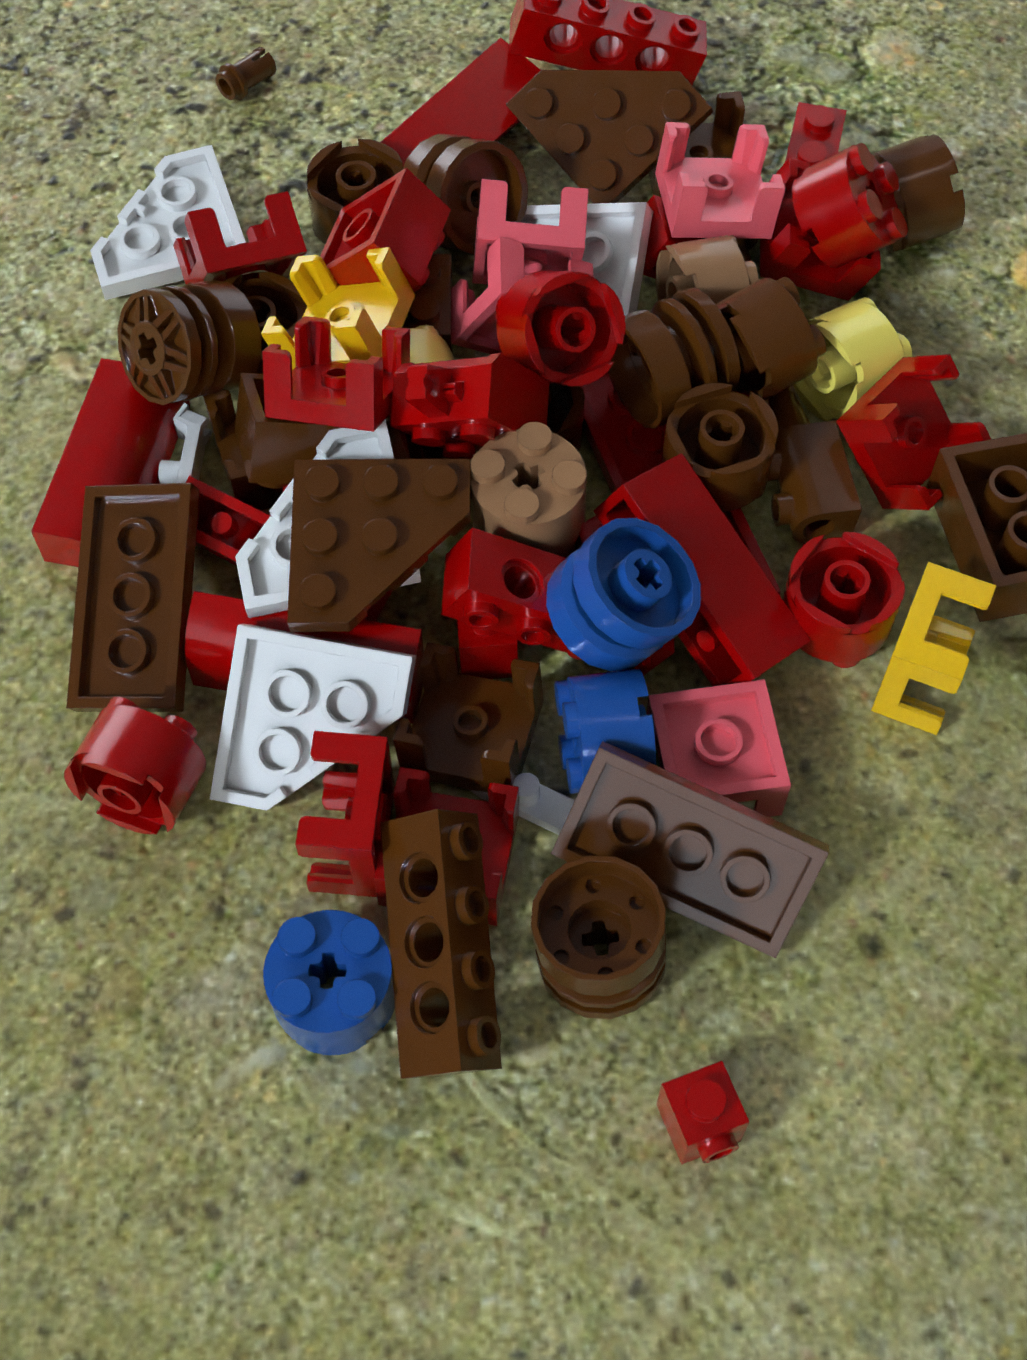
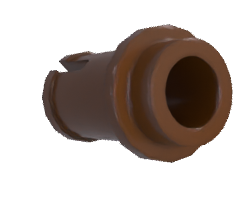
M263 47L254 49L252 53L233 65L226 63L220 67L215 81L220 93L226 99H244L247 97L250 88L276 73V64L269 52L260 58L265 53Z

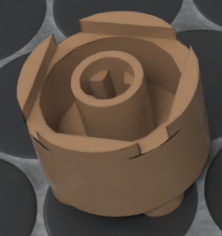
M733 235L665 246L667 250L660 251L657 258L656 293L658 301L672 298L674 293L685 288L696 287L707 294L716 304L759 281L755 263L752 260L744 261L737 240Z
M540 422L526 423L520 429H517L516 432L507 431L496 436L494 441H488L471 459L470 485L473 527L552 554L560 555L577 540L585 515L587 472L580 453L570 442L552 433L547 425Z

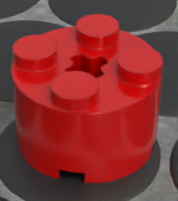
M864 143L852 145L798 173L801 177L793 181L792 199L798 223L803 232L812 228L819 244L811 248L818 258L831 268H839L895 243L908 233L906 220L898 209L893 192L899 189L898 176L888 161L879 164Z
M543 270L528 274L517 281L507 293L503 294L496 305L497 338L502 354L541 375L552 384L574 387L587 385L600 379L614 364L615 361L611 360L618 344H623L626 323L618 296L606 283H601L596 278L583 272Z
M843 532L842 537L824 539V534L809 540L796 553L790 567L783 601L811 640L800 649L812 657L832 662L840 668H850L857 665L860 660L877 652L888 639L904 597L905 584L904 581L902 582L898 571L899 562L895 555L878 540L857 532Z
M113 697L107 707L101 710L66 767L64 779L68 788L80 801L88 793L100 802L101 805L96 813L106 820L125 829L149 835L157 834L162 825L166 826L167 832L173 829L205 772L207 764L202 750L194 742L197 730L190 722L175 715H168L162 718L154 713L140 709L138 705L129 699Z

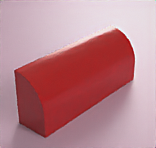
M500 37L385 137L381 143L391 147L398 153L404 167L407 157L417 145L436 134H455L472 139L498 142L520 122L506 106V103L541 69L524 56L508 53L509 44Z
M100 359L31 530L44 561L78 567L85 486L160 484L158 476L160 461L171 459L178 440L173 418L184 403L188 404L190 408V400H180L166 405L149 402L133 387L124 371L122 361Z
M682 453L625 482L594 510L603 526L618 518H638L658 525L679 542L693 561L701 584V606L692 625L678 636L712 686L752 681L811 641Z
M194 591L188 613L185 636L186 664L193 685L227 691L238 624H250L290 632L287 624L288 610L248 618L243 599ZM362 620L350 632H293L416 655L407 714L403 716L408 718L410 723L413 724L423 689L420 674V662L424 653L422 629Z

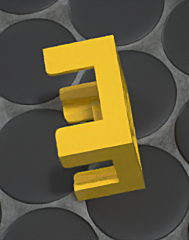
M390 247L369 249L366 254L380 282L338 286L322 257L319 255L297 256L290 270V279L307 305L303 317L325 318L330 321L331 362L347 364L352 359L368 360L371 356L382 357V330L386 326L402 328L415 294ZM270 316L261 335L268 346L270 344L281 345V350L290 352L293 370L296 368L295 334L292 339L286 329L279 323L276 316Z
M928 562L871 709L872 712L931 734H938L944 720L945 710L903 694L910 678L951 694L957 693L969 663L967 652L975 634V630L970 627L934 615L938 602L942 595L981 610H987L996 585Z

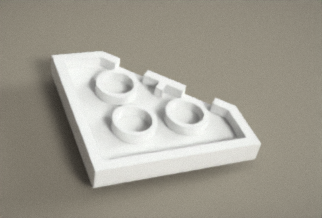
M212 145L164 156L154 169L156 177L145 191L138 189L118 214L119 224L109 237H100L90 251L105 300L184 280L173 244L176 238L185 237V240L190 239L185 226L187 212L212 208L215 211L225 246L230 247L246 243Z
M647 202L587 204L585 250L582 261L593 264V277L601 283H606L616 293L626 316L637 311L653 210ZM560 204L527 205L522 223L559 226Z
M386 419L374 432L350 428L329 430L316 447L317 454L313 458V460L394 459ZM293 479L269 510L271 516L253 540L248 538L235 556L248 618L288 610ZM418 569L401 586L420 583V570Z
M238 624L210 800L267 811L335 764L313 761L311 759L310 752L314 731L375 736L407 714L416 655L250 624Z

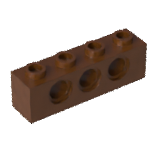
M434 809L380 822L401 1079L441 1077L502 1069L500 1053L501 1031L497 1021L494 990L495 966L491 958L488 927L489 903L485 894L482 863L483 840L479 830L478 814Z

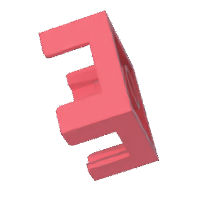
M666 122L655 175L672 238H711L733 235L738 239H771L785 192V185L781 174H773L770 182H763L761 171L769 144L765 125H741L738 130L732 158L685 157L690 125L688 123Z
M490 179L481 180L472 283L488 285L487 252L489 247L500 236L518 241L523 245L525 276L543 270L568 271V262L572 258L582 261L585 250L588 189L564 187L562 189L559 226L506 221L507 182Z
M500 236L489 247L487 252L488 288L477 299L475 298L474 291L468 289L467 280L460 279L451 288V344L488 354H502L497 338V301L517 281L525 276L523 245L518 241ZM572 258L568 262V271L583 272L593 277V264Z
M765 679L649 695L646 715H652L655 745L661 768L737 803L756 800L753 810L765 816L782 815L791 788V782Z

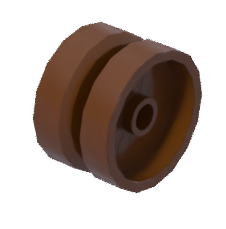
M436 134L420 142L407 157L403 169L407 167L451 209L443 228L445 238L439 247L445 249L452 248L458 252L474 255L482 179L507 182L506 221L522 223L527 210L528 184L523 165L514 152L497 141L472 139L455 134Z

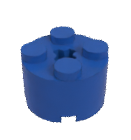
M640 669L569 676L567 680L555 681L556 708L558 716H563L565 735L558 736L559 755L562 770L567 771L570 794L579 793L602 741L656 765L652 715H646L644 705H638L637 697L649 696L647 685Z
M322 910L306 914L302 917L291 918L285 921L279 928L277 937L274 939L266 955L263 979L266 994L283 1030L307 1051L321 1055L347 1054L366 1045L367 1040L373 1037L381 1028L383 1030L391 1019L395 1008L391 956L387 944L376 925L368 919L349 912ZM337 977L334 979L333 988H322L321 985L327 983L328 978Z

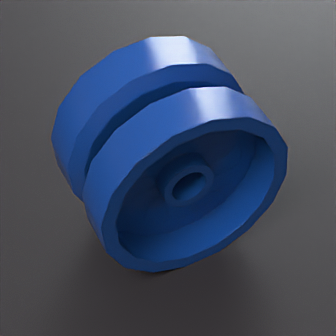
M618 518L600 527L583 542L580 549L571 553L556 567L547 583L546 607L553 629L568 650L588 665L610 672L631 670L662 648L664 644L692 625L701 606V584L693 561L676 539L658 525L638 518Z

